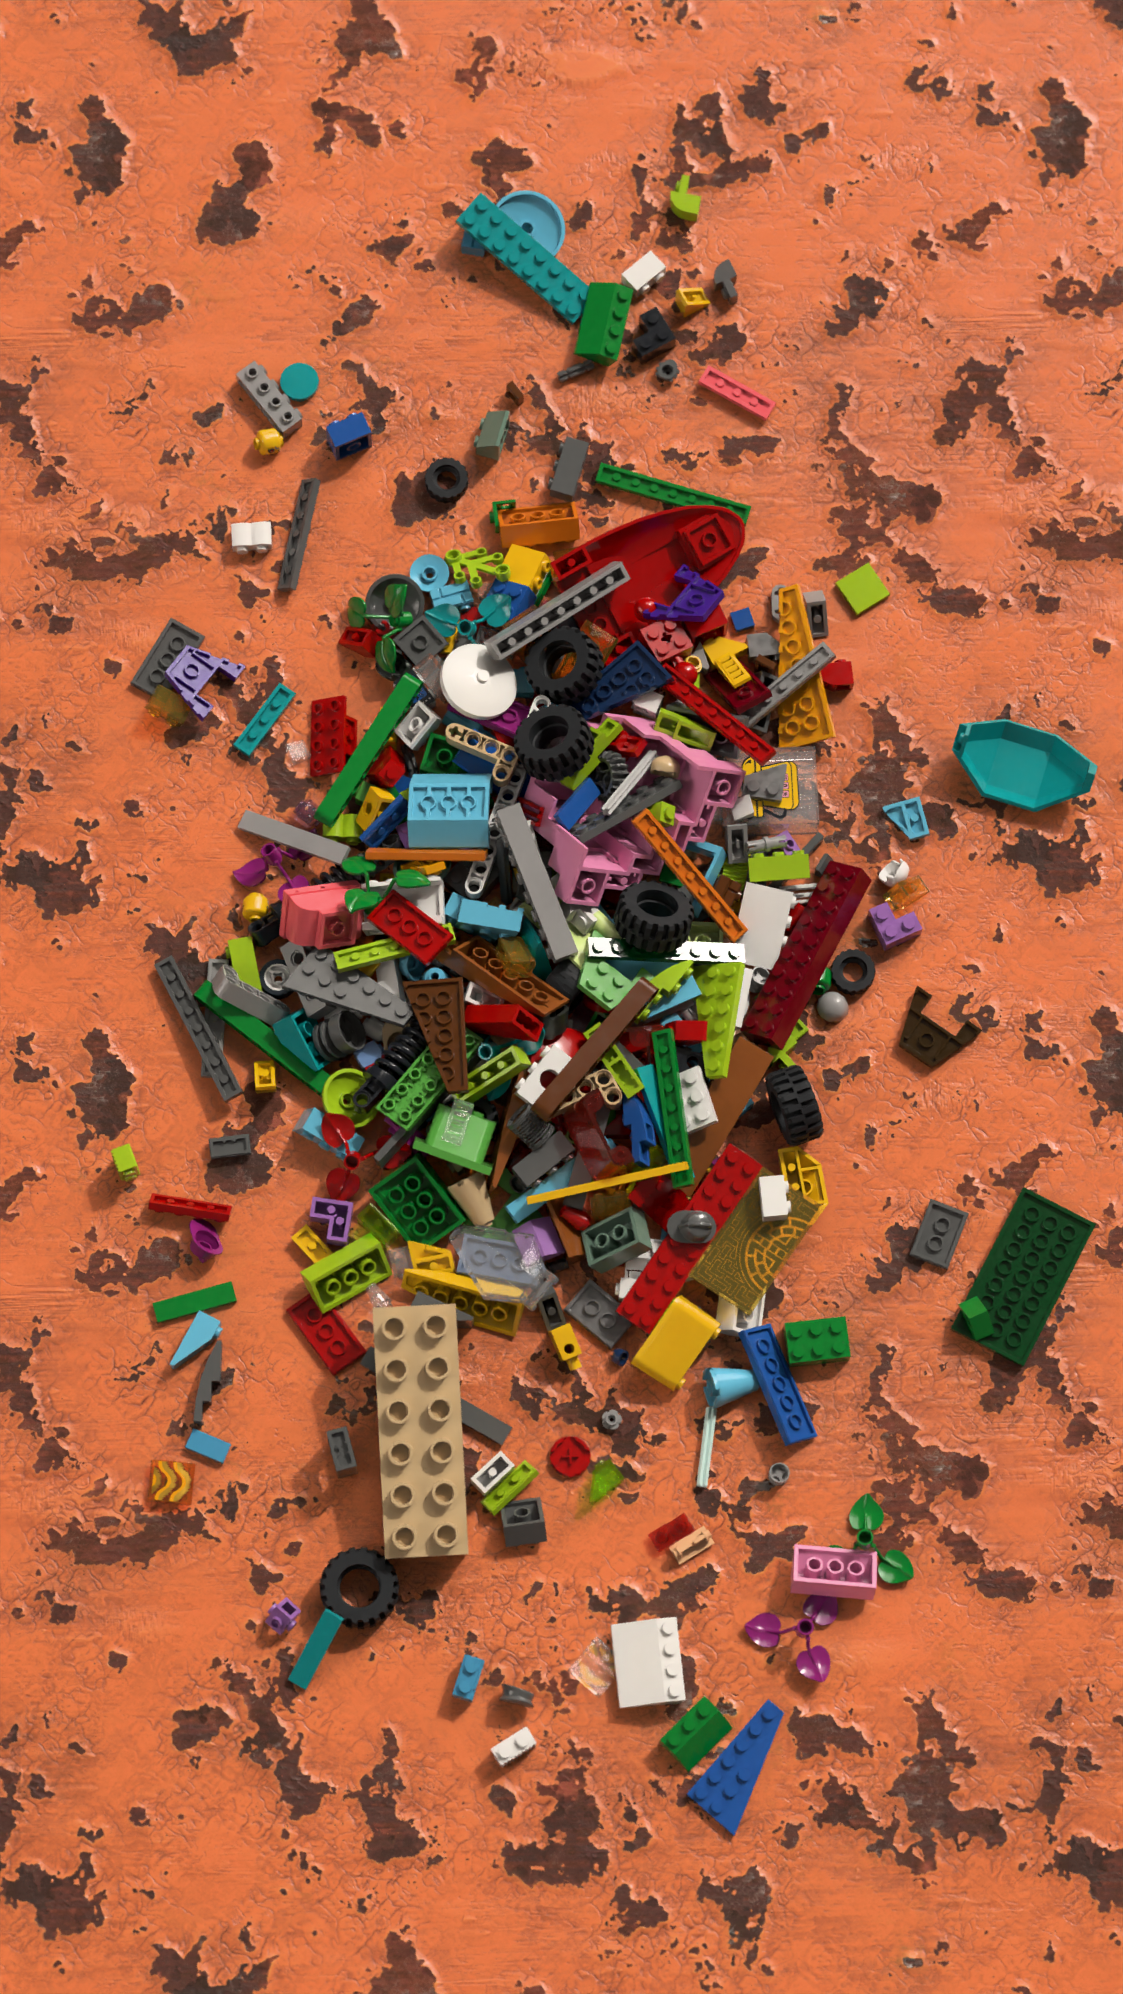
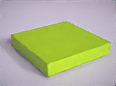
M869 562L835 583L856 616L890 596L889 591Z

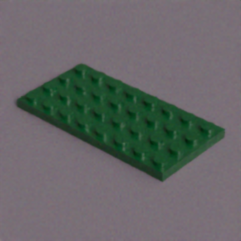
M1023 1187L965 1299L967 1301L976 1296L988 1310L994 1334L975 1342L961 1310L950 1330L1024 1367L1096 1224Z

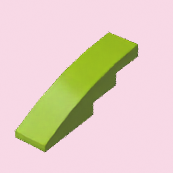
M600 1022L583 1033L587 1040L601 1025ZM615 1044L603 1057L602 1062L629 1099L644 1089L645 1086Z

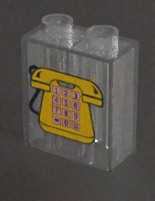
M815 746L774 748L776 755L763 766L759 765L742 750L738 759L725 757L726 761L734 762L746 771L745 776L781 764H787L781 803L751 799L754 817L734 821L731 808L717 806L711 825H721V837H724L727 825L747 823L748 836H776L785 830H788L790 835L817 834L819 827V805ZM744 779L737 798L742 797Z

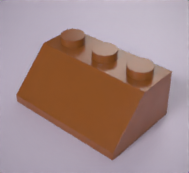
M564 1198L546 1201V1212L550 1216L564 1248V1257L567 1264L571 1265L587 1259L581 1234L582 1230H576L564 1218L559 1216Z

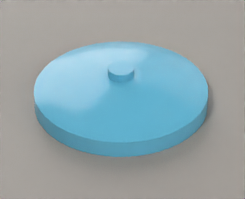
M516 191L503 197L496 206L555 257L565 238V222L557 205L545 195L535 191Z

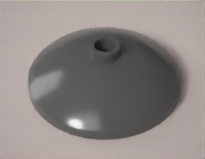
M388 574L380 577L370 586L365 598L368 615H391L384 600L387 586L391 584H408L402 612L409 611L412 614L413 622L422 616L424 596L419 585L410 577L402 574ZM369 618L376 627L383 631L385 627L380 622L385 620L389 623V619Z

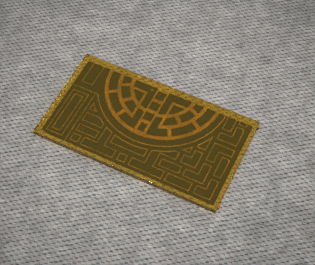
M762 1167L722 1228L717 1231L688 1273L690 1278H693L749 1316L824 1208L821 1204L789 1184V1193H786V1199L791 1202V1213H788V1218L786 1220L763 1222L758 1185L759 1177L776 1176L764 1167Z

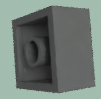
M540 1497L510 1501L500 1510L506 1547H517L532 1543L538 1544L547 1541Z

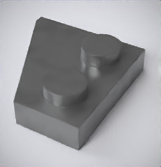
M781 764L746 775L744 777L742 796L750 794L751 799L781 803L787 764Z

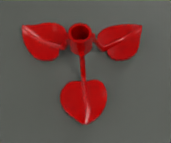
M325 1113L321 1123L324 1140L333 1148H338L344 1143L345 1153L347 1154L343 1161L347 1171L341 1167L331 1170L326 1178V1187L330 1199L346 1201L354 1196L360 1187L359 1176L355 1173H350L351 1170L357 1169L361 1161L375 1155L393 1135L380 1137L376 1141L378 1150L361 1156L357 1151H350L347 1142L355 1134L353 1121L342 1114ZM407 1142L386 1163L385 1168H396L412 1153V1149Z

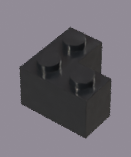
M657 307L639 316V326L643 330L644 335L632 340V350L642 365L674 348L676 337Z

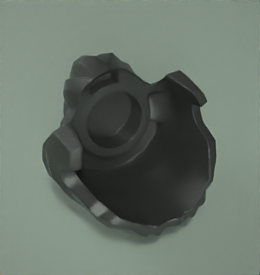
M396 649V673L383 670L377 663V660L375 663L378 673L393 682L401 678L406 672L411 671L413 667L409 660L403 658L402 650Z

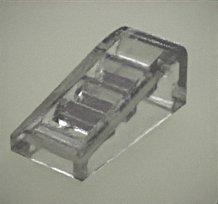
M457 1098L454 1099L441 1140L461 1146L474 1104ZM456 1115L465 1118V1120L463 1121L453 1116ZM451 1123L462 1126V1129L452 1126ZM448 1131L458 1133L460 1136L449 1134Z

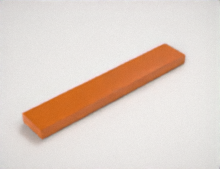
M368 848L365 852V859L485 861L488 857V849Z

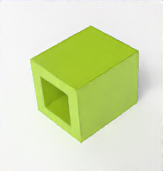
M660 801L647 807L663 828L674 826L675 806Z

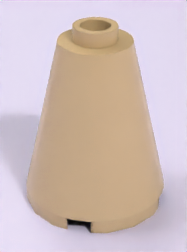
M476 1172L472 1176L464 1178L446 1188L476 1228L480 1226L481 1229L492 1225L491 1221L494 1219V1214L483 1173Z

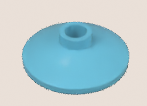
M433 554L423 555L417 558L411 565L410 578L419 585L422 591L429 592V590L446 585L449 579V568L441 557ZM428 573L433 574V577L427 578L426 575Z

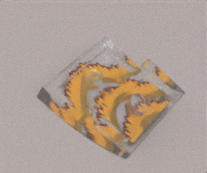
M596 1637L568 1669V1672L600 1698L616 1679L613 1650Z

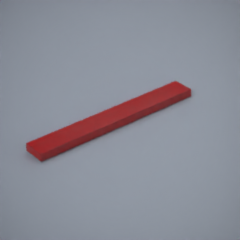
M665 663L662 665L675 680L662 687L759 765H765L776 755L774 748L669 664Z

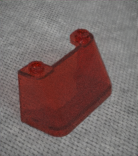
M598 1088L588 1092L565 1112L563 1118L564 1124L594 1181L620 1176L632 1170L635 1162L627 1147L617 1146L610 1149L596 1121V1112L602 1108L604 1102Z

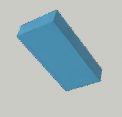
M193 1428L185 1448L224 1464L231 1444Z

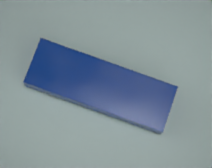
M590 777L585 778L553 816L558 824L567 831L572 828L601 794Z
M399 794L359 837L360 840L370 848H377L408 815V800Z

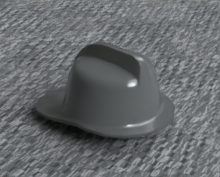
M683 1210L671 1215L668 1219L667 1230L671 1238L677 1242L700 1244L706 1243L713 1238L716 1232V1223L707 1212Z

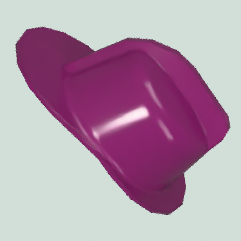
M195 1218L191 1220L189 1228L192 1235L190 1243L192 1253L199 1258L201 1263H205L215 1255L221 1254L223 1247L213 1225L204 1219Z

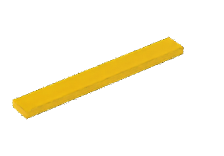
M685 1161L527 1196V1204L539 1203L689 1169L688 1162Z

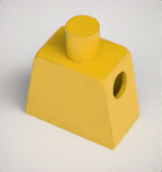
M567 1323L548 1331L560 1361L566 1360L570 1371L582 1367L577 1356L582 1354L571 1324ZM565 1345H570L572 1351L569 1354L565 1352Z

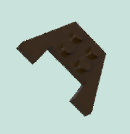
M917 986L899 1047L932 1069L980 1035L982 1030L968 1020L956 1036L921 1013L931 1000L932 995Z

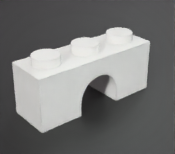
M555 1044L544 1048L540 1054L541 1060L538 1063L534 1062L527 1070L530 1073L527 1078H521L515 1086L517 1090L514 1094L525 1103H529L531 1107L545 1090L540 1083L542 1072L551 1071L557 1076L572 1059Z

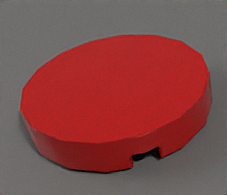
M562 1437L551 1448V1466L563 1477L572 1478L579 1476L586 1471L590 1464L591 1454L589 1447L578 1437Z

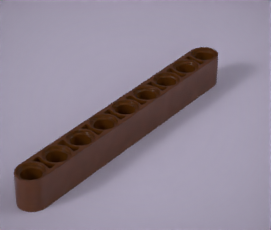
M641 977L543 1091L530 1110L548 1122L654 999L659 988L646 978Z

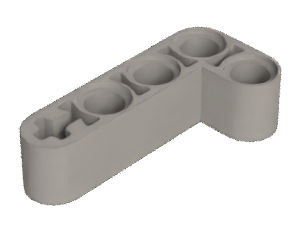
M222 965L212 980L214 993L219 998L270 1025L286 1017L291 1011L283 1002L239 980L238 973L228 965Z

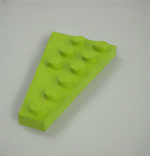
M742 962L693 966L694 972L692 975L702 993L695 997L698 1021H708L707 1041L701 1043L705 1075L709 1079L727 1078L745 964Z

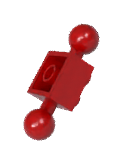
M649 597L639 599L634 605V614L639 621L648 623L649 626L639 630L637 640L661 665L665 663L670 666L673 665L677 672L694 684L698 676L697 669L693 664L683 661L686 657L691 656L693 644L679 621L644 619V610L649 609L648 612L652 613L657 608L654 604L656 601Z

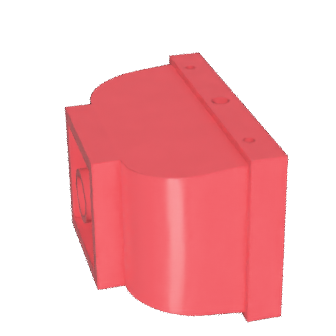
M357 880L283 890L279 935L296 945L315 946L318 950L354 945L355 940L360 938L362 934L364 909L350 914L345 905L344 896L346 891L350 889H360L361 884Z

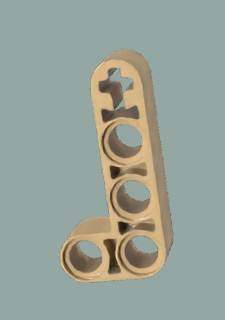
M451 723L447 726L445 737L448 744L495 764L492 772L494 784L498 787H505L509 784L519 761L514 747L457 723ZM458 733V735L451 737V734ZM470 739H475L478 741V744L471 746L467 742ZM488 747H494L497 751L495 753L490 754L486 751V749ZM506 755H513L515 759L507 761L504 757ZM499 772H503L507 776L504 779H499L496 775Z
M602 1069L587 1076L571 1095L573 1097L572 1101L565 1102L552 1118L599 1095L607 1108L613 1110L619 1108L622 1104V1093L611 1072ZM601 1077H607L609 1082L607 1084H600L598 1080ZM583 1086H588L591 1088V1091L585 1094L580 1089ZM614 1094L619 1099L616 1102H610L607 1099L608 1096Z

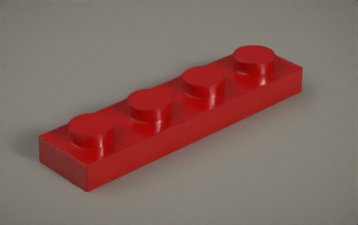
M152 1193L148 1209L158 1213L168 1212L174 1213L177 1216L187 1215L193 1216L196 1219H212L216 1222H229L232 1213V1206L155 1193Z

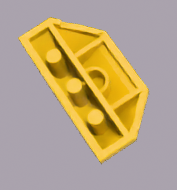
M799 1146L778 1149L780 1175H784V1181H788L789 1189L818 1208L807 1225L812 1226L828 1205L822 1166Z

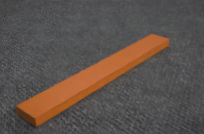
M647 808L640 812L631 823L730 942L735 943L748 931L746 926Z

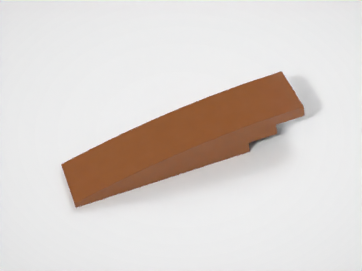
M461 930L454 933L456 944L446 946L435 958L480 987L513 1004H519L525 1010L541 1017L549 1015L569 1003L570 1000L479 935L471 938Z
M741 1036L737 1037L732 1046L727 1078L710 1079L707 1084L718 1123L688 1135L695 1185L681 1188L687 1197H691L774 1056ZM666 1158L663 1161L661 1167L668 1165ZM671 1173L665 1174L672 1181Z
M528 1068L513 1077L505 1101L490 1162L492 1164V1171L487 1178L489 1195L496 1189L517 1139V1135L507 1127V1123L521 1106L527 1104L514 1093L517 1090L515 1086L519 1080L527 1078ZM525 1108V1109L517 1116V1118H518L527 1108Z

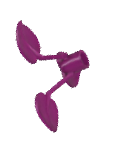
M315 828L308 831L310 833L318 835L317 830ZM267 843L261 849L262 858L251 860L240 869L233 871L234 876L241 884L254 887L266 879L265 872L269 871V865L277 866L288 882L283 884L278 890V898L282 902L283 890L309 886L308 880L302 875H298L292 880L289 878L280 865L282 854L293 860H297L299 857L302 861L308 860L313 856L292 848L287 853L280 847L276 848L273 843Z
M809 1596L804 1602L803 1612L811 1618L801 1619L797 1626H792L780 1631V1620L772 1613H761L745 1624V1630L751 1640L757 1645L766 1648L778 1644L779 1634L782 1635L795 1631L797 1636L805 1638L807 1650L800 1652L797 1656V1669L806 1678L817 1682L825 1681L830 1671V1656L827 1650L820 1645L814 1646L812 1649L810 1648V1635L814 1630L813 1621L818 1625L825 1626L831 1624L836 1619L838 1614L837 1597Z

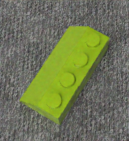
M371 1233L366 1234L300 1272L307 1290L322 1314L393 1274L381 1243Z

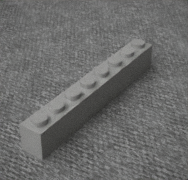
M613 561L483 643L493 660H502L631 578L622 562Z
M520 803L498 810L494 822L497 829L502 830L504 836H501L504 847H508L510 850L509 860L511 865L517 868L518 873L516 877L520 885L523 884L526 892H523L527 904L530 903L532 906L531 915L534 922L538 921L540 926L538 933L541 940H545L547 944L545 950L549 960L553 959L555 964L577 956L578 949Z

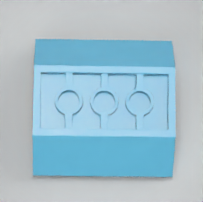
M413 774L409 784L407 817L409 849L489 848L490 793H492L493 788L492 774Z

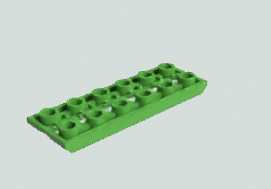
M466 1027L468 1063L478 1051L484 1039ZM428 1046L375 1107L379 1112L406 1131L414 1127L446 1089Z

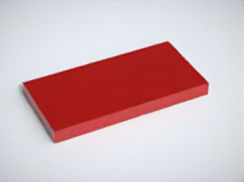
M394 889L367 917L368 922L425 966H428L454 938L452 933Z
M310 1293L286 1310L333 1377L366 1354L367 1351L335 1307L322 1314Z

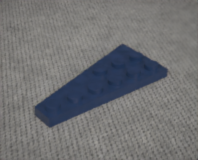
M637 640L601 671L603 674L602 678L597 681V688L590 691L591 695L587 698H581V702L575 703L573 701L572 705H567V707L572 706L576 708L585 720L588 721L675 680Z

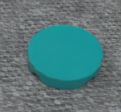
M295 363L284 369L281 374L280 385L283 393L289 399L301 402L315 395L319 387V378L313 367L305 363Z

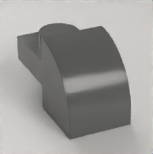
M727 259L716 268L713 287L715 291L721 289L724 300H728L729 304L732 305L737 303L738 294L733 286L736 283L737 274L730 260Z

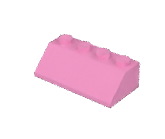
M794 1545L790 1593L873 1600L876 1591L877 1552Z

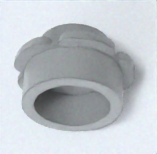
M609 1410V1412H605L602 1415V1424L606 1429L615 1430L621 1424L622 1417L618 1415L616 1410Z

